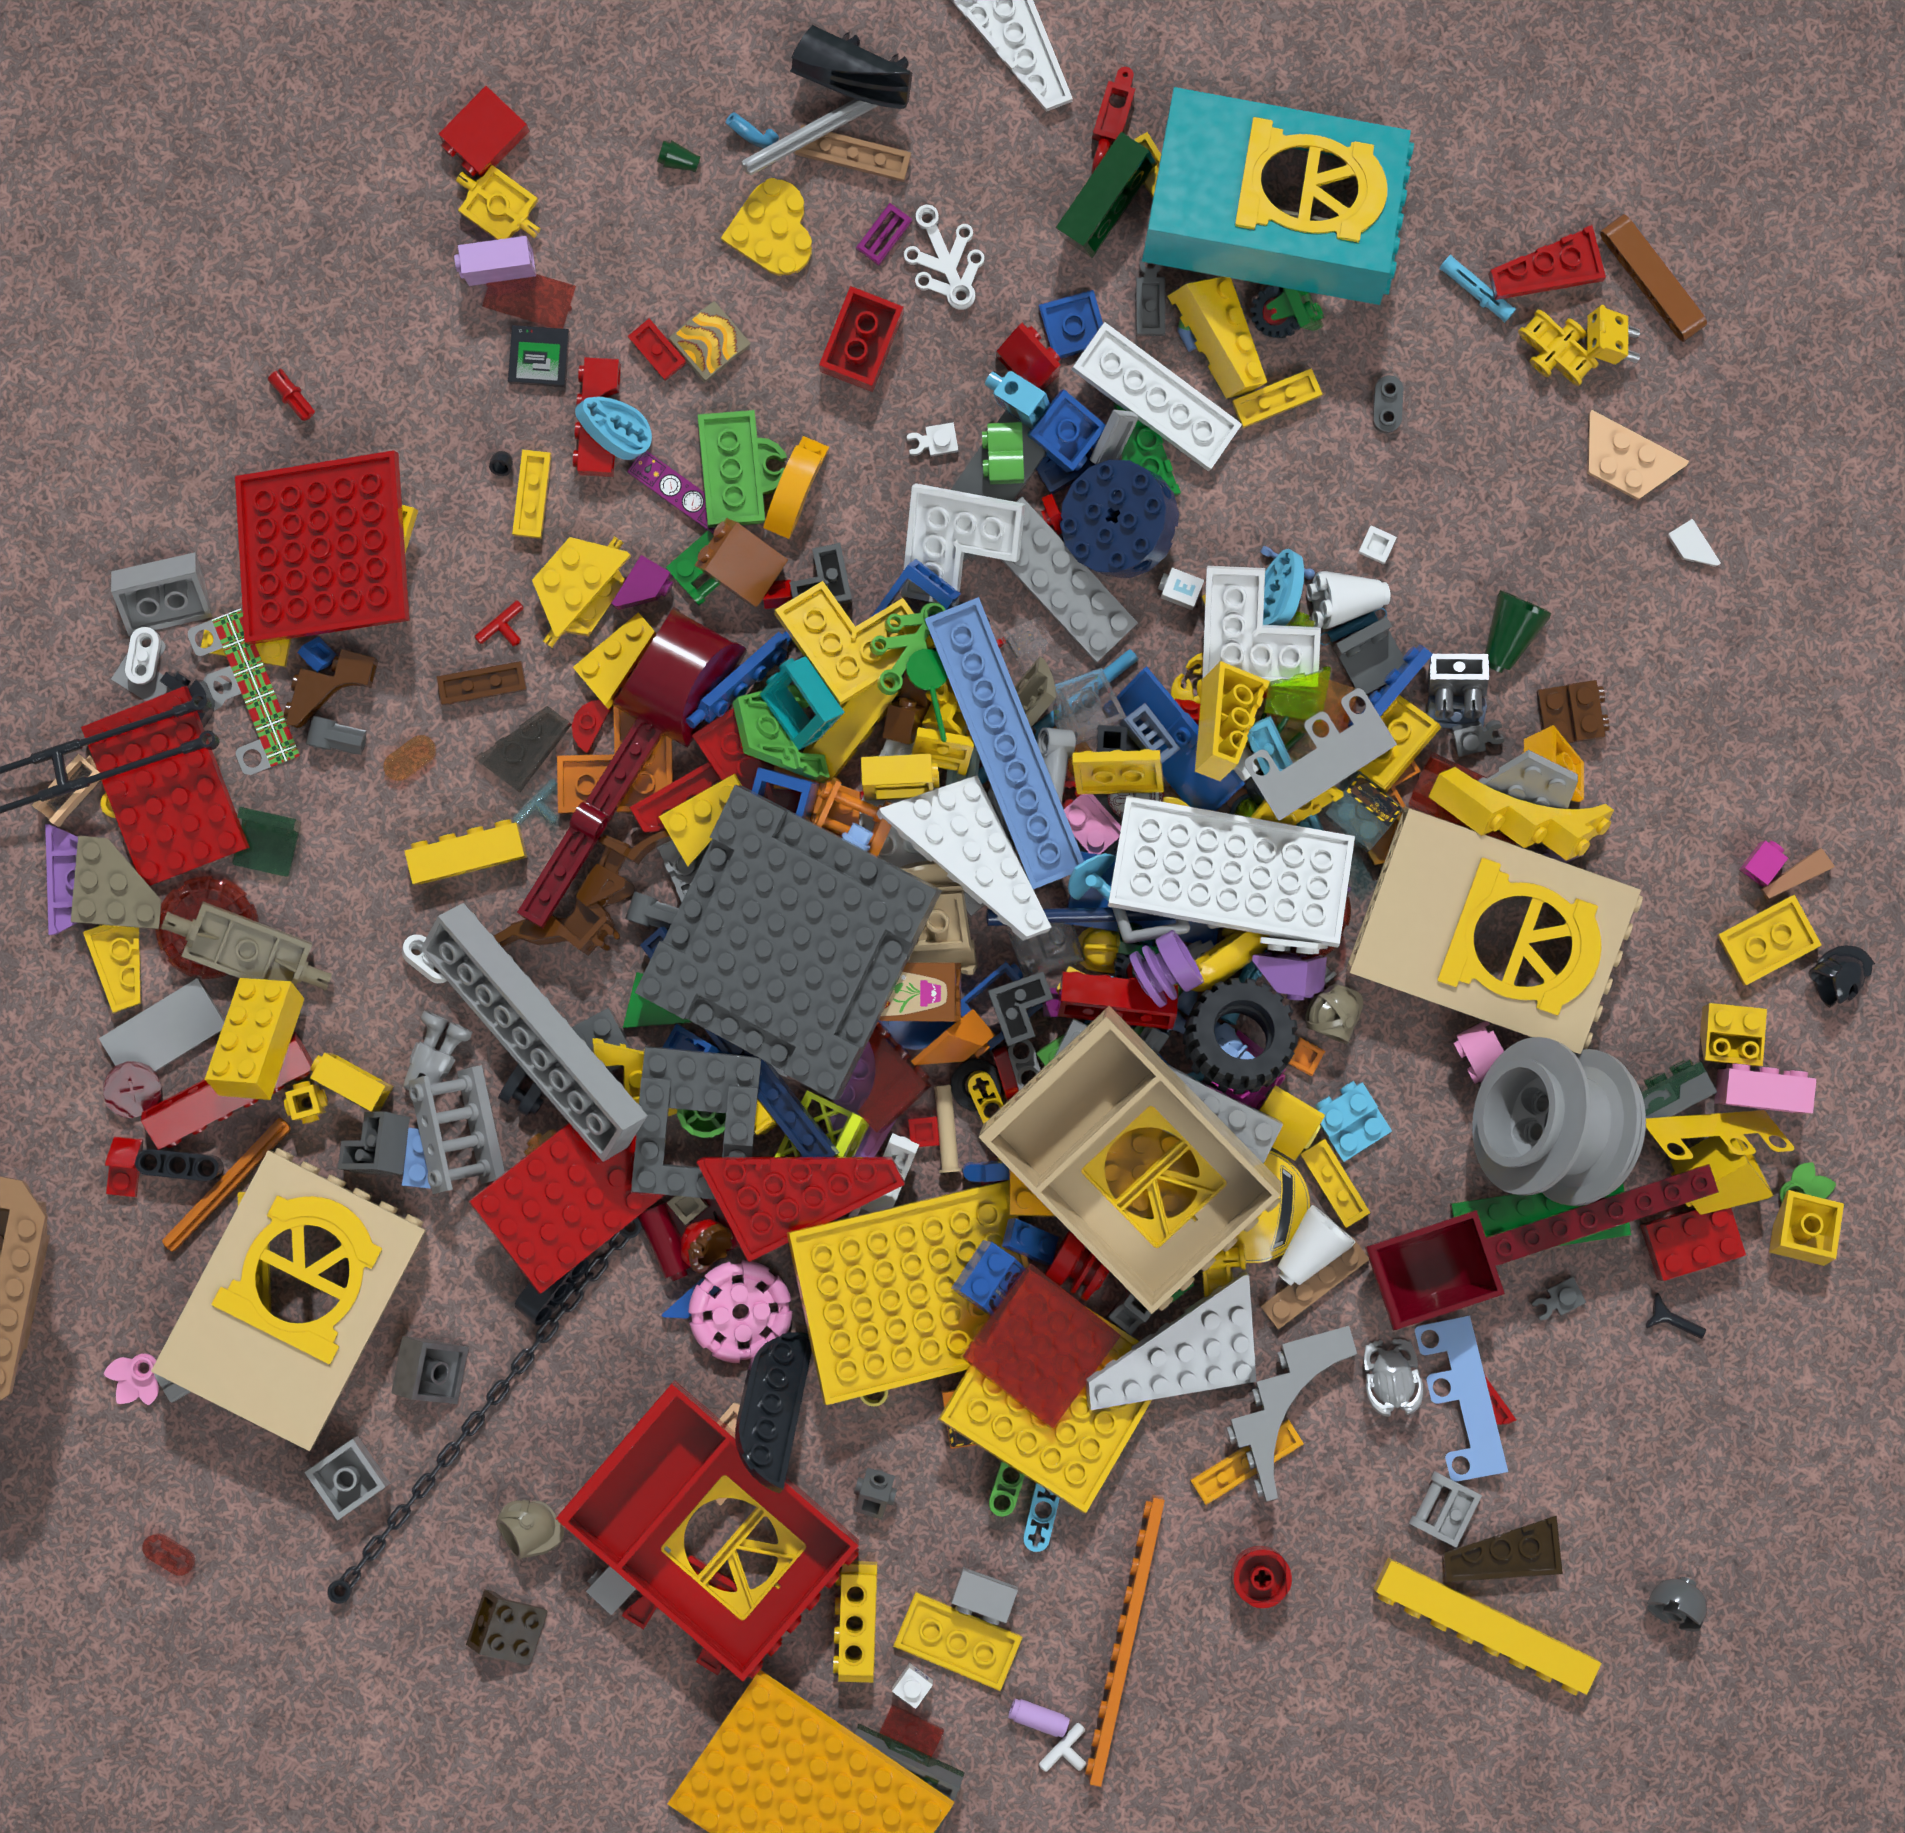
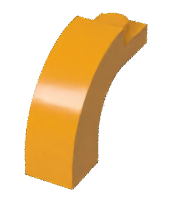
M805 436L802 437L800 443L795 446L780 478L764 522V529L790 539L800 519L810 487L827 456L829 446Z

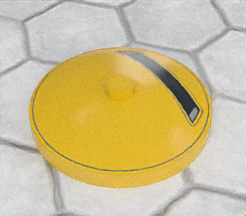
M1273 1151L1269 1152L1264 1165L1281 1181V1196L1278 1197L1280 1202L1270 1212L1264 1210L1257 1217L1259 1219L1258 1223L1250 1231L1246 1232L1243 1230L1236 1236L1237 1242L1232 1247H1239V1244H1245L1246 1263L1266 1262L1283 1255L1304 1215L1310 1208V1197L1302 1175L1290 1161Z

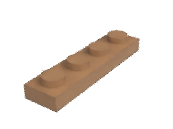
M833 132L794 152V155L900 182H905L911 159V152Z
M1355 1241L1349 1250L1301 1285L1295 1282L1292 1286L1288 1284L1260 1307L1279 1330L1369 1261V1258Z

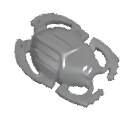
M1394 1338L1392 1343L1399 1346H1396L1391 1351L1378 1348V1346H1382V1340L1374 1341L1365 1346L1364 1370L1365 1372L1372 1371V1374L1366 1375L1365 1390L1371 1407L1383 1416L1390 1417L1391 1411L1399 1407L1405 1411L1406 1415L1414 1413L1422 1403V1379L1417 1369L1411 1371V1367H1418L1417 1355L1411 1341ZM1399 1350H1405L1409 1354L1410 1360L1407 1361ZM1378 1352L1379 1355L1375 1364H1371V1355ZM1415 1385H1417V1386H1418V1391H1417L1416 1397H1415V1399L1410 1403V1402H1408V1401L1410 1400V1398H1411L1412 1395L1414 1394ZM1371 1389H1373L1376 1396L1380 1400H1382L1383 1403H1385L1384 1405H1382L1375 1399L1371 1392Z

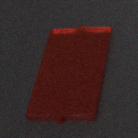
M538 274L533 277L486 283L488 289L482 307L551 328L563 329L568 311L572 310L570 305L576 286Z

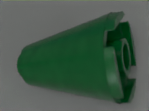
M1500 590L1496 598L1485 654H1488V667L1500 673H1503L1504 669L1511 670L1548 622L1552 613Z

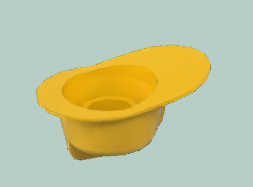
M1092 927L1084 930L1077 938L1075 953L1079 963L1088 970L1115 974L1114 959L1117 958L1116 953L1118 952L1116 931Z

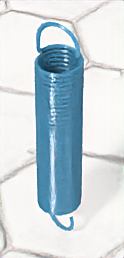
M1380 608V609H1383V610L1385 611V613H1386V614H1385V617H1386V616H1387V611H1386L1384 608ZM1375 611L1333 628L1328 632H1324L1321 636L1328 633L1330 641L1333 643L1378 621ZM1320 641V644H1321V645H1324V646L1330 644V643L1323 644V643H1321V641Z

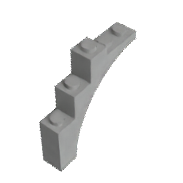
M1349 1326L1282 1344V1351L1277 1352L1281 1368H1287L1288 1373L1257 1381L1255 1383L1256 1389H1252L1256 1406L1262 1405L1263 1411L1231 1419V1426L1226 1427L1231 1444L1236 1443L1238 1448L1250 1447V1451L1246 1452L1250 1469L1256 1468L1258 1480H1254L1258 1497L1264 1496L1265 1502L1278 1498L1274 1480V1450L1278 1431L1287 1409L1300 1390L1317 1374L1334 1363L1357 1354Z

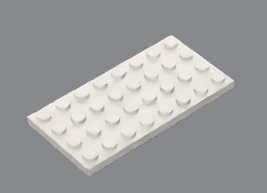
M1126 796L1108 907L1298 941L1322 943V945L1338 948L1355 836Z

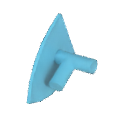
M1104 853L1096 855L1076 866L1069 879V894L1074 899L1079 900L1090 887H1093L1109 901L1111 887L1101 876L1113 864L1116 856Z

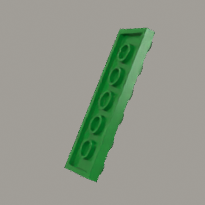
M1623 1183L1607 1196L1625 1192ZM1542 1192L1533 1195L1510 1194L1450 1203L1452 1218L1477 1210L1486 1237L1579 1207L1554 1202ZM1628 1222L1558 1246L1631 1235L1630 1223Z

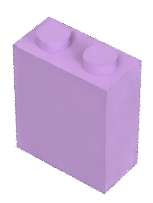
M527 236L458 245L459 254L454 255L456 270L460 273L461 278H465L469 286L536 277L533 249Z

